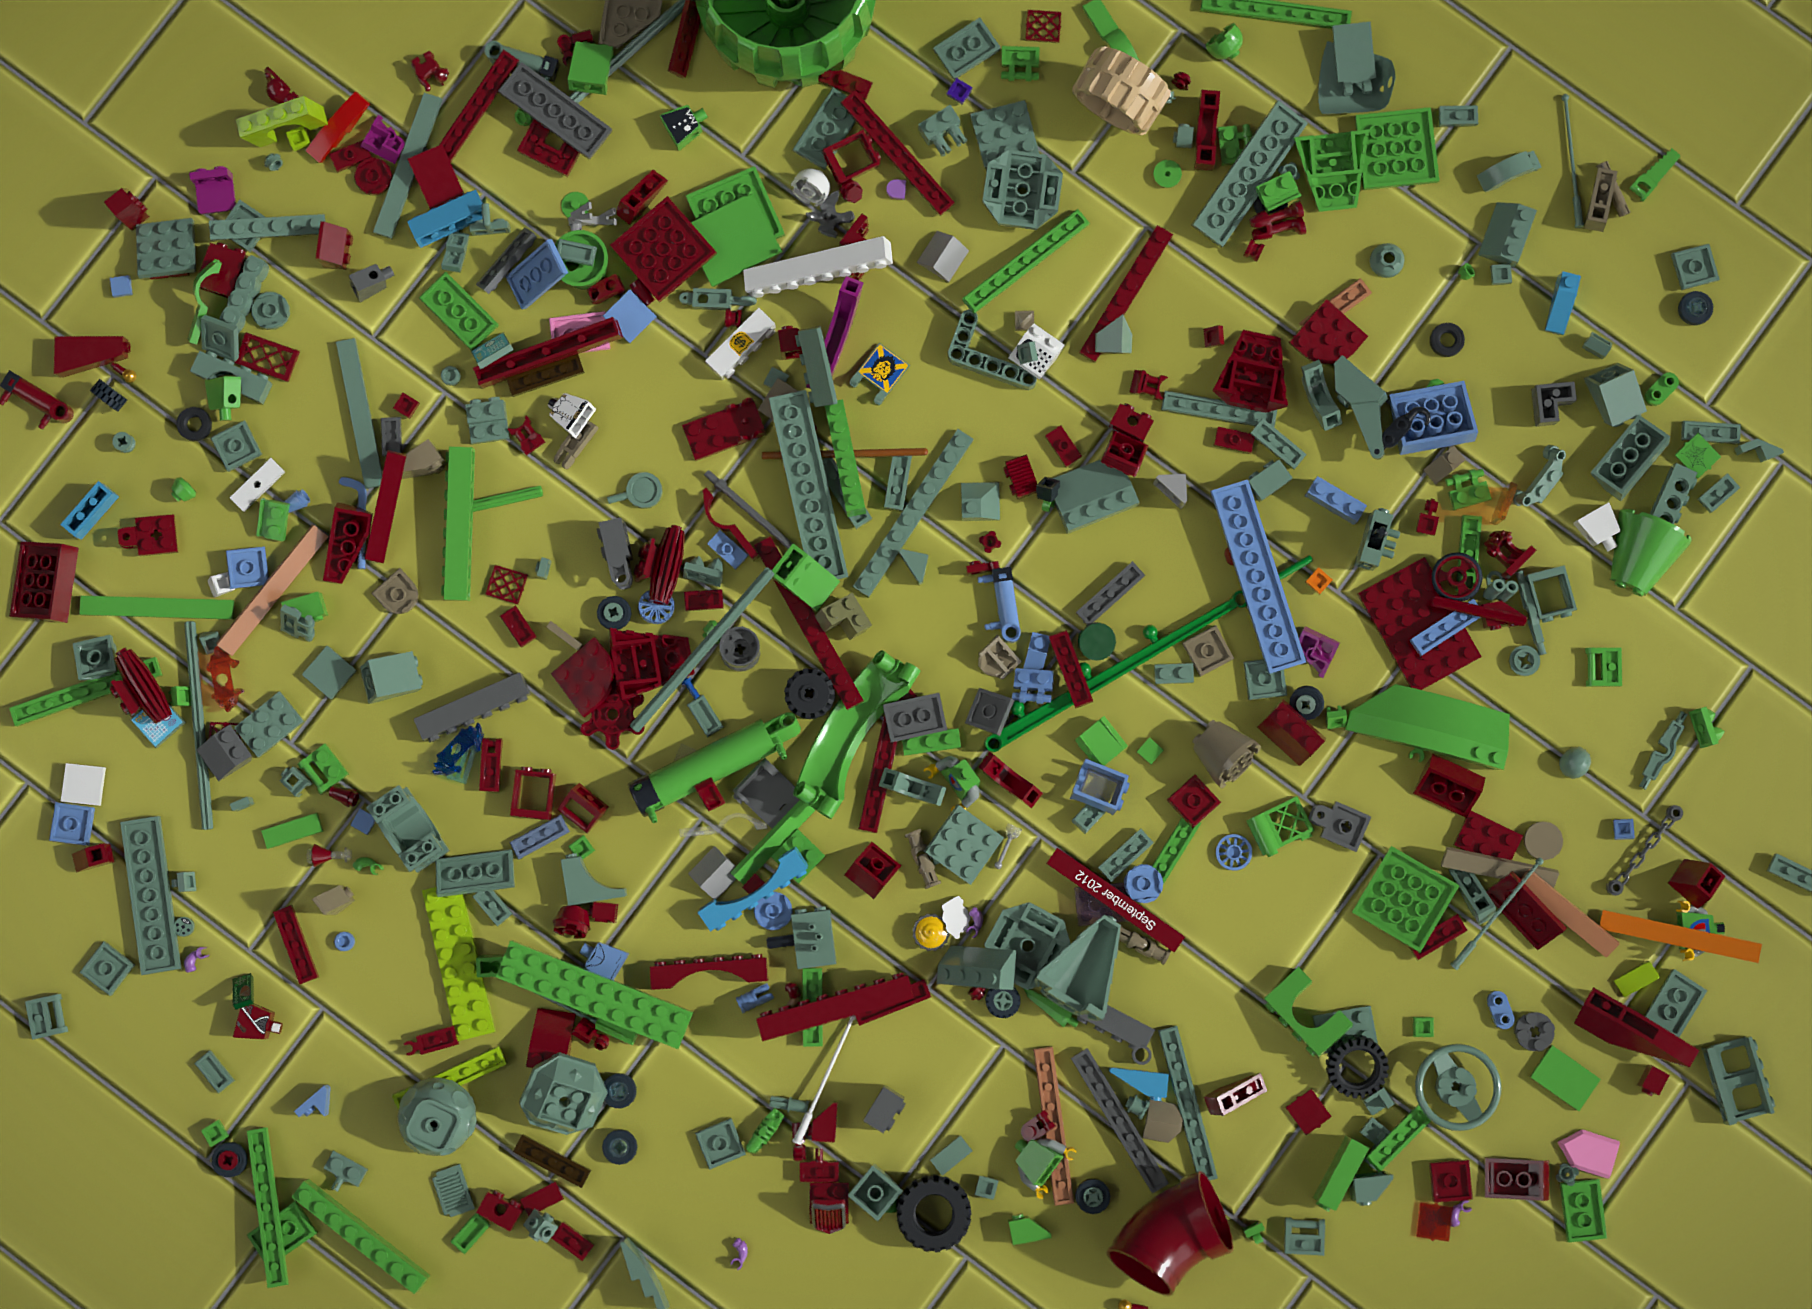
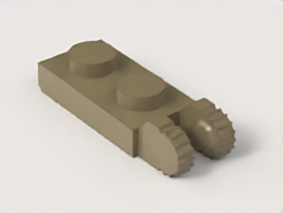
M588 420L576 439L570 434L561 444V448L554 456L553 461L557 464L562 462V467L566 470L569 469L575 462V458L578 457L599 428Z

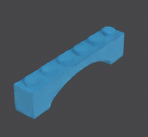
M793 847L779 857L780 865L775 873L756 891L731 901H717L715 898L698 910V914L710 932L714 929L716 931L726 926L725 922L729 919L735 920L742 915L741 911L748 908V910H751L758 905L757 901L761 898L768 899L778 887L781 889L785 888L791 883L789 880L795 876L798 879L806 874L808 864L797 847Z

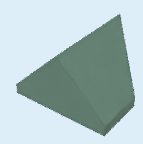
M1121 315L1096 333L1095 352L1132 353V332L1124 315Z

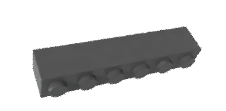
M519 672L414 718V722L422 740L431 743L440 739L439 735L452 734L457 731V727L462 725L468 727L474 724V720L480 717L486 719L492 716V712L498 709L500 712L510 708V704L517 702V704L523 703L528 700L527 697L531 693L523 674Z

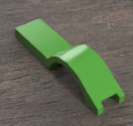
M1092 0L1083 6L1082 9L1102 40L1111 48L1122 51L1139 60L1129 39L1118 28L1101 0Z
M214 259L198 273L193 282V293L198 306L187 338L190 343H198L201 333V318L206 315L208 310L207 305L199 297L200 284L205 277L219 273L222 264L220 260Z

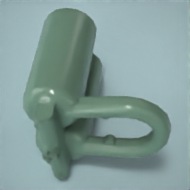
M1491 571L1486 578L1487 588L1483 592V598L1506 602L1518 591V584L1515 581H1508L1505 584V579L1501 576L1502 573ZM1492 575H1496L1500 578L1491 582Z

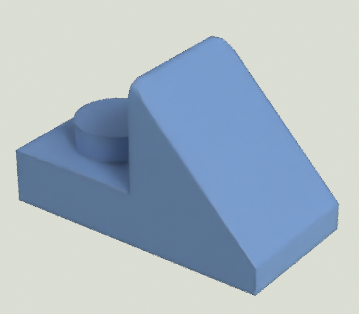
M1032 632L1023 669L1043 670L1050 643L1049 636Z
M324 1085L294 1111L297 1116L302 1117L305 1115L308 1117L316 1110L314 1106L317 1107L323 1116H327L329 1114L331 1087Z

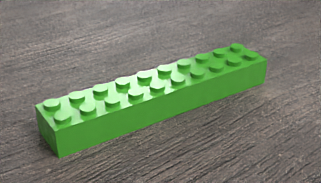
M510 940L496 974L498 979L675 1049H679L693 1015L691 1010L514 940Z

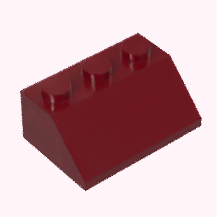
M1284 699L1257 726L1262 733L1299 766L1310 758L1326 741V738Z
M1432 754L1422 771L1413 794L1466 818L1483 792L1486 778Z

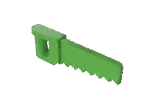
M1671 148L1670 152L1668 151L1666 155H1663L1662 159H1659L1654 166H1651L1650 170L1640 175L1629 189L1644 202L1656 188L1659 181L1680 158V154ZM1637 184L1646 186L1649 189L1646 193Z

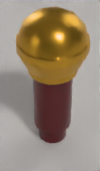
M113 362L111 364L113 370L122 375L126 382L132 383L136 380L137 375L135 371L125 369L118 363Z
M1124 1299L1119 1302L1118 1309H1148V1306L1133 1304Z

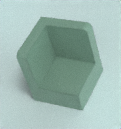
M1380 1086L1379 1091L1374 1090L1373 1095L1369 1096L1368 1094L1365 1096L1366 1098L1361 1099L1371 1115H1375L1385 1107L1390 1108L1394 1105L1384 1087Z

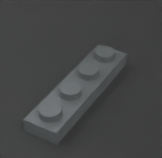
M524 227L476 285L488 294L495 290L501 279L508 275L512 266L534 244L537 236Z
M1132 561L1084 604L1076 614L1086 625L1094 623L1144 578L1145 574Z

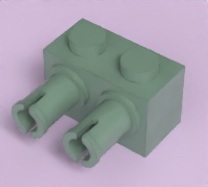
M951 105L918 124V131L927 145L934 144L941 157L945 156V153L951 152V148H949L943 138L947 134L951 135L957 147L962 146L961 143L965 144L967 142V139L959 129L960 119Z

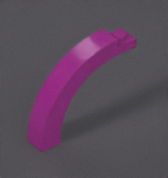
M847 276L839 290L834 314L824 340L832 376L850 332L864 282ZM806 384V388L811 389L810 384Z

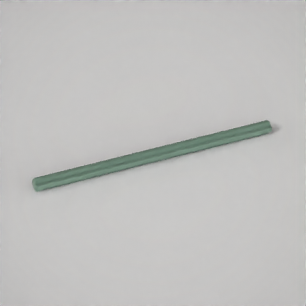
M678 0L611 60L608 77L683 12L685 0ZM574 91L569 97L579 103L589 93Z
M766 567L634 719L630 724L634 731L639 732L773 578L775 574L771 569Z
M187 621L184 623L201 824L203 830L213 829L209 771L208 766L197 752V749L206 742L196 623L194 621Z

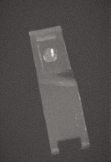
M734 813L726 816L717 826L679 829L680 837L721 834L724 825L734 818L748 819L754 824L756 830L768 829L766 823L749 815Z

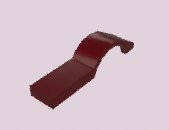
M707 487L704 488L702 491L705 513L710 523L719 530L731 532L754 562L759 558V555L735 524L721 525L711 517L710 506L714 497Z

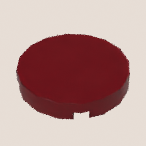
M374 157L361 161L354 173L355 183L359 189L367 195L374 196L383 194L388 190L393 177L388 164Z

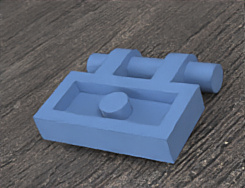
M1016 668L1013 687L1014 689H1021L1020 693L1013 692L1012 699L1019 700L1020 703H1026V701H1034L1037 704H1043V702L1051 703V695H1044L1045 691L1053 690L1054 671ZM1028 690H1038V693H1037V694H1029V693H1027V691H1028Z

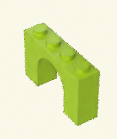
M305 96L236 119L240 138L260 148L277 142L274 131L277 127L296 124L313 130L328 124L324 107Z

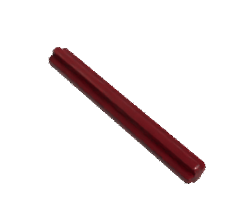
M1434 596L1431 601V606L1514 625L1525 626L1527 621L1525 615Z

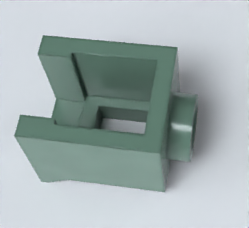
M296 767L286 768L281 774L282 778L279 780L295 797H300L302 795L300 792L306 786L313 784ZM293 775L299 779L294 786L287 782Z

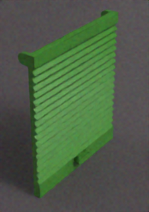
M752 191L691 222L717 252L712 259L702 266L712 287L744 272L743 270L754 267L782 253Z

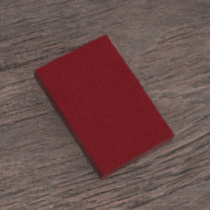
M442 144L408 158V162L430 210L464 195Z

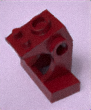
M1504 530L1494 531L1488 536V540L1484 545L1487 548L1486 552L1507 568L1501 575L1507 581L1537 550L1531 545L1525 551H1522L1511 542L1513 539L1510 535L1511 532ZM1503 545L1512 553L1508 558L1499 550Z

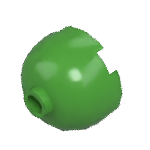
M1235 23L1223 28L1224 31L1218 35L1215 34L1205 44L1208 52L1213 57L1223 60L1228 57L1233 59L1240 53L1239 48L1243 43V35Z

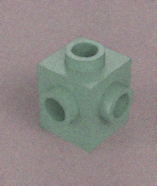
M536 1209L533 1210L523 1224L530 1232L529 1236L537 1242L541 1240L545 1243L549 1241L558 1228L550 1214L547 1212L542 1213Z

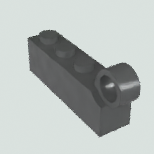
M1107 1005V1012L1101 1021L1090 1020L1086 1014L1077 1017L1076 1020L1086 1025L1088 1021L1094 1024V1029L1103 1034L1105 1031L1112 1034L1111 1038L1120 1043L1122 1040L1129 1042L1128 1047L1133 1049L1131 1053L1132 1059L1137 1064L1145 1065L1151 1060L1152 1053L1147 1047L1155 1031L1151 1027ZM1140 1048H1144L1148 1052V1057L1144 1061H1138L1135 1057L1136 1051Z

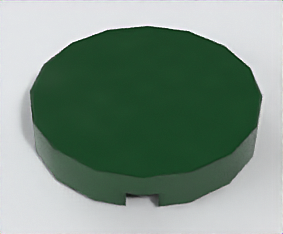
M1100 622L1086 625L1079 633L1077 640L1078 648L1082 654L1088 659L1095 661L1104 660L1110 656L1116 645V637L1113 630Z

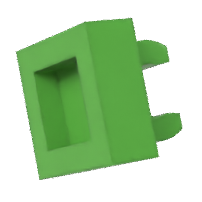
M171 687V690L168 692L171 694L172 699L169 702L170 705L191 706L190 687Z
M1339 705L1337 706V711H1331V708L1327 707V729L1346 727V709L1342 710Z
M1261 1221L1242 1228L1247 1238L1252 1236L1256 1244L1263 1242L1260 1232L1264 1231L1265 1228Z

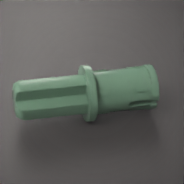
M771 1096L769 1106L785 1109L787 1112L791 1110L806 1113L809 1101L792 1099V1097Z

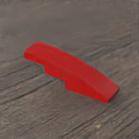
M355 91L327 121L328 124L323 126L305 151L317 162L323 163L332 148H336L345 134L352 131L370 103Z

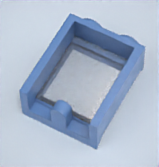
M1085 759L1081 765L1070 799L1080 801L1114 815L1117 810H1121L1124 800L1121 797L1123 793L1126 794L1130 783L1127 782L1129 776Z

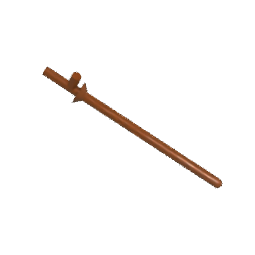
M927 448L853 450L855 457L925 456L928 454ZM820 450L822 458H835L834 450ZM781 451L762 452V459H782Z

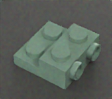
M500 397L488 398L489 402H481L479 399L469 401L470 404L465 405L472 445L510 440L506 404L504 400H500Z

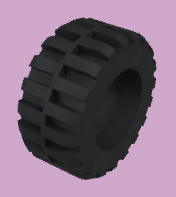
M933 1174L932 1176L925 1175L922 1178L915 1179L904 1189L898 1201L897 1221L899 1229L903 1233L904 1238L917 1249H923L925 1252L935 1251V1253L951 1249L952 1246L961 1242L963 1236L968 1232L971 1223V1205L966 1192L956 1181L954 1182L946 1176ZM928 1195L942 1196L952 1207L951 1222L941 1231H927L917 1222L915 1215L916 1207L920 1200Z

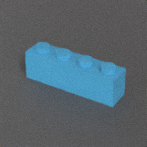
M476 190L470 191L461 197L449 200L446 204L432 208L422 215L415 216L407 222L416 242L422 248L469 226V224H474L475 221L482 220L481 204L483 202Z

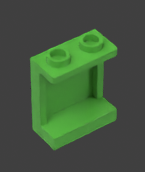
M576 42L568 75L569 90L606 95L608 90V74L611 60L614 57L613 46Z

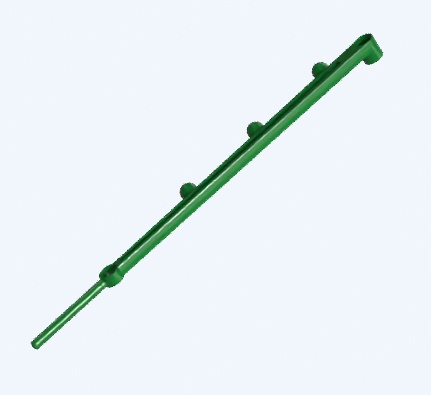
M1308 555L1278 573L1280 580L1313 561L1312 557ZM1242 590L1236 591L1231 599L1160 639L1157 638V628L1154 625H1146L1143 629V636L1152 642L1150 645L1093 677L1090 674V665L1086 662L1079 663L1090 693H1095L1233 609L1247 606L1246 602L1240 605L1235 600L1238 594H1243ZM1069 691L1052 699L1051 703L1047 702L1026 715L1024 713V704L1020 703L1019 700H1014L1010 712L1017 715L1019 719L1003 727L1000 736L993 733L988 735L984 740L985 748L988 751L997 752L1004 746L1073 706ZM991 738L998 740V746L994 749H991L988 745Z

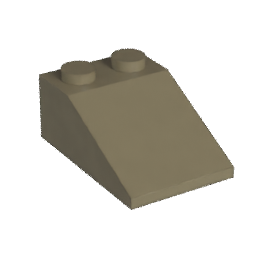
M429 439L406 454L402 479L427 476L434 473L438 474L445 469L444 466L447 465L445 459Z

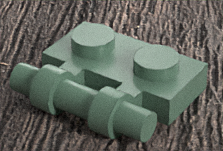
M284 604L280 610L281 631L296 638L302 636L308 642L312 641L315 636V621L313 617L307 615L303 618L298 609Z

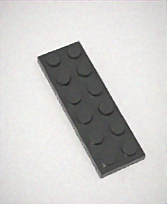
M522 62L499 89V94L589 160L612 132V128Z

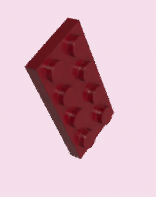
M1511 871L1488 888L1486 893L1499 909L1522 880ZM1525 883L1502 910V914L1537 950L1566 930V926Z

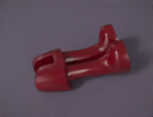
M1300 200L1294 201L1288 207L1275 213L1267 214L1264 210L1251 217L1250 225L1256 228L1251 232L1252 239H1271L1274 234L1286 230H1294L1298 235L1306 234V226L1302 218L1304 217V210ZM1288 217H1293L1291 219L1272 225V222Z

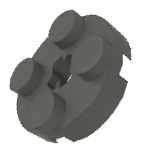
M1538 1012L1522 1015L1514 1027L1518 1044L1530 1051H1543L1552 1043L1555 1035L1554 1024L1546 1015ZM1537 1026L1539 1034L1532 1037L1530 1028Z

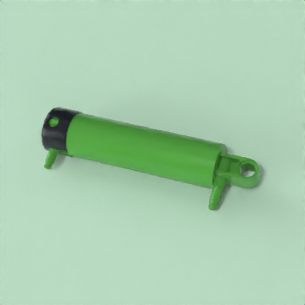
M791 712L784 713L766 723H763L762 719L757 720L650 774L647 773L629 782V791L642 816H648L652 823H656L658 820L655 812L696 792L694 786L711 777L716 782L775 752H778L781 759H786L787 755L783 742L797 736L801 731V726L796 716Z

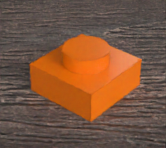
M1318 567L1305 583L1320 595L1333 579Z

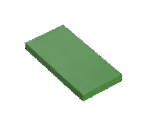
M447 272L439 277L419 297L471 351L478 347L499 326Z

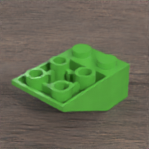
M795 544L790 546L772 570L775 574L773 576L775 581L816 612L840 583L835 576Z

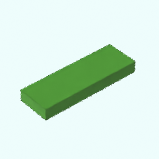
M315 813L262 830V835L266 848L270 849L323 832L319 814Z

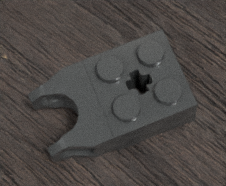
M622 518L599 522L600 528H597L599 540L601 539L604 545L601 547V553L605 561L607 560L611 579L620 590L631 588L633 576L630 560H633L626 523ZM621 575H626L624 582H618V578Z

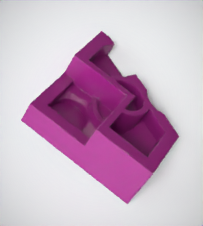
M378 115L364 138L361 147L395 164L403 151L405 142L396 135L392 127L388 128L382 122L383 117Z
M1305 626L1299 637L1306 661L1317 670L1318 675L1323 678L1340 642Z

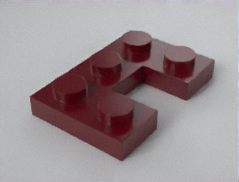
M533 119L517 152L568 177L581 153L566 142H563L559 150L545 144L544 142L550 131Z

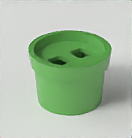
M575 230L559 238L597 247L593 267L578 264L579 267L577 269L569 271L566 266L567 261L563 260L568 271L561 279L563 282L576 289L587 290L604 279L607 272L608 253L605 244L597 235L585 230Z

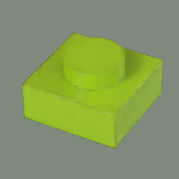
M304 126L286 132L293 151L307 147L311 143Z

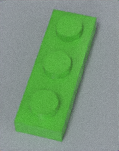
M959 728L902 740L904 756L961 748Z

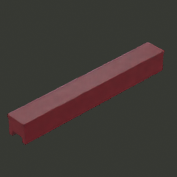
M611 317L503 356L482 369L479 366L473 367V371L476 374L478 385L483 389L505 381L508 377L583 353L624 337L618 320Z

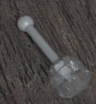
M1008 823L1005 831L1008 839L998 862L995 863L996 869L1002 868V861L1012 839L1019 837L1022 831L1021 828Z

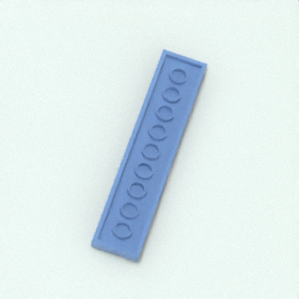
M1244 480L1210 491L1268 674L1306 663L1249 481Z

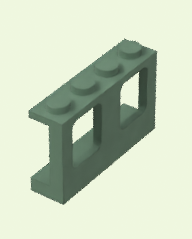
M1744 1036L1701 1048L1724 1124L1733 1125L1737 1124V1121L1767 1113H1775L1773 1109L1775 1108V1102L1768 1092L1769 1082L1762 1072L1764 1066L1762 1060L1758 1058L1756 1052L1758 1046L1755 1039H1752L1751 1036ZM1745 1046L1750 1067L1726 1073L1721 1052ZM1755 1083L1762 1104L1758 1107L1738 1111L1733 1099L1732 1090Z

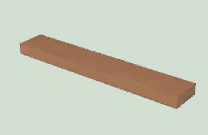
M1530 869L1520 878L1521 880L1526 876ZM1535 872L1525 882L1527 887L1546 907L1604 957L1607 958L1620 945L1619 941Z

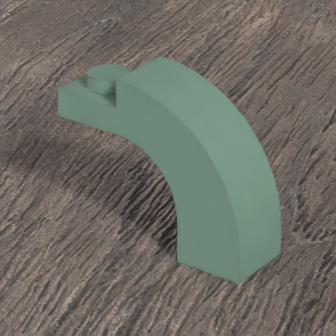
M1317 360L1302 366L1303 377L1301 379L1304 390L1324 431L1341 425L1340 410L1328 391L1321 362Z

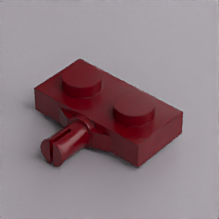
M815 1148V1160L800 1162V1182H839V1161L829 1162L823 1160V1148H820V1156L819 1148Z

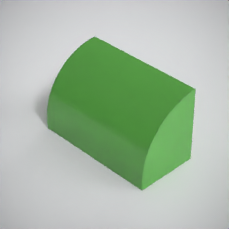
M505 954L479 955L476 958L477 978L496 977Z

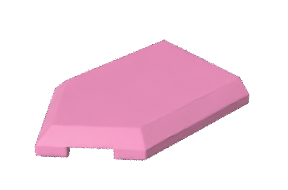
M1581 1129L1557 1142L1571 1167L1607 1179L1610 1178L1620 1141Z

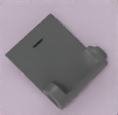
M763 758L732 790L735 793L733 797L740 804L745 802L771 829L800 800L793 795L795 786L766 758Z

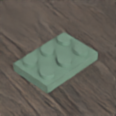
M981 18L976 19L933 48V51L953 80L1001 50L1000 45Z
M279 691L235 726L234 729L255 755L260 758L305 721Z
M1371 1006L1341 1011L1353 1023V1027L1340 1038L1342 1041L1345 1040L1346 1036L1353 1038V1035H1358V1037L1363 1035L1367 1039L1371 1038L1378 1044ZM1336 1012L1313 1015L1314 1028L1322 1026ZM1330 1047L1324 1054L1332 1052V1048Z

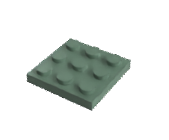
M1025 100L970 114L984 169H987L989 162L995 160L1008 150L1039 154Z
M192 218L136 225L137 273L140 279L196 272L195 230Z
M957 804L924 852L971 885L1004 837Z

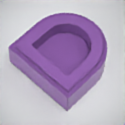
M895 179L890 181L887 185L888 196L895 200H905L906 180Z

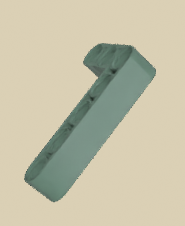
M970 309L965 310L960 317L948 350L949 362L955 366L1024 390L1033 389L1037 378L1022 367L969 349L977 326L978 316L977 313L973 314ZM971 316L974 318V322L968 324L964 321V318ZM966 334L968 339L960 341L958 335ZM954 351H959L962 356L959 359H954L951 354ZM976 357L980 362L977 365H972L969 360ZM989 364H995L997 366V370L993 372L989 371L987 369V366ZM1007 370H1013L1016 375L1012 378H1008L1005 375V372ZM1025 376L1032 377L1033 382L1031 384L1024 383L1023 378Z

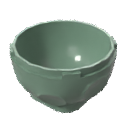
M429 1077L413 1085L402 1097L397 1115L399 1130L404 1142L415 1152L431 1156L448 1155L460 1148L474 1132L477 1121L476 1106L467 1090L455 1081ZM436 1121L437 1126H432L430 1122Z

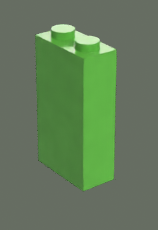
M1345 1136L1313 1196L1317 1200L1316 1205L1328 1212L1330 1209L1337 1210L1369 1150L1368 1147Z

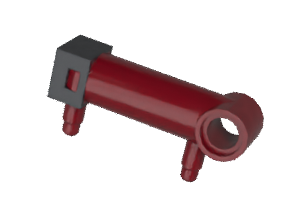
M10 370L0 384V387L5 389L0 397V405L3 406L12 394L45 413L38 425L42 430L47 426L51 418L60 423H68L73 419L74 411L70 406ZM62 408H64V409H65L64 414L59 417V416H58L59 411H60Z

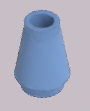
M301 489L300 491L296 490L284 502L290 503V513L307 507V504L310 503V498Z

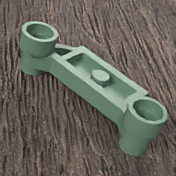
M1547 445L1543 450V456L1548 462L1525 492L1520 490H1513L1509 496L1510 503L1526 507L1536 502L1541 504L1563 475L1562 463L1566 457V452L1557 446Z

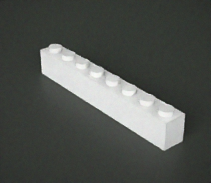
M884 236L745 269L743 270L745 291L751 296L759 298L768 293L776 294L785 289H797L801 285H814L822 280L831 281L839 276L848 277L856 272L865 273L869 269L885 268L886 265L893 264L891 242Z

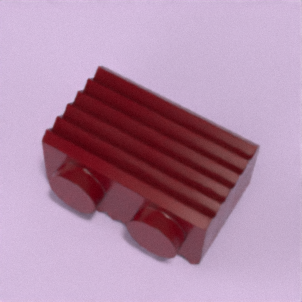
M1027 454L1005 461L1006 467H1003L1005 477L1011 480L1012 485H1009L1012 496L1016 495L1018 500L1037 493V481Z

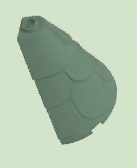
M1103 915L1079 934L1073 943L1045 966L1035 978V985L1042 987L1040 992L1058 1006L1075 1015L1081 1016L1086 1014L1090 1020H1103L1107 1012L1114 961L1117 958L1121 925L1116 922V919L1109 915Z

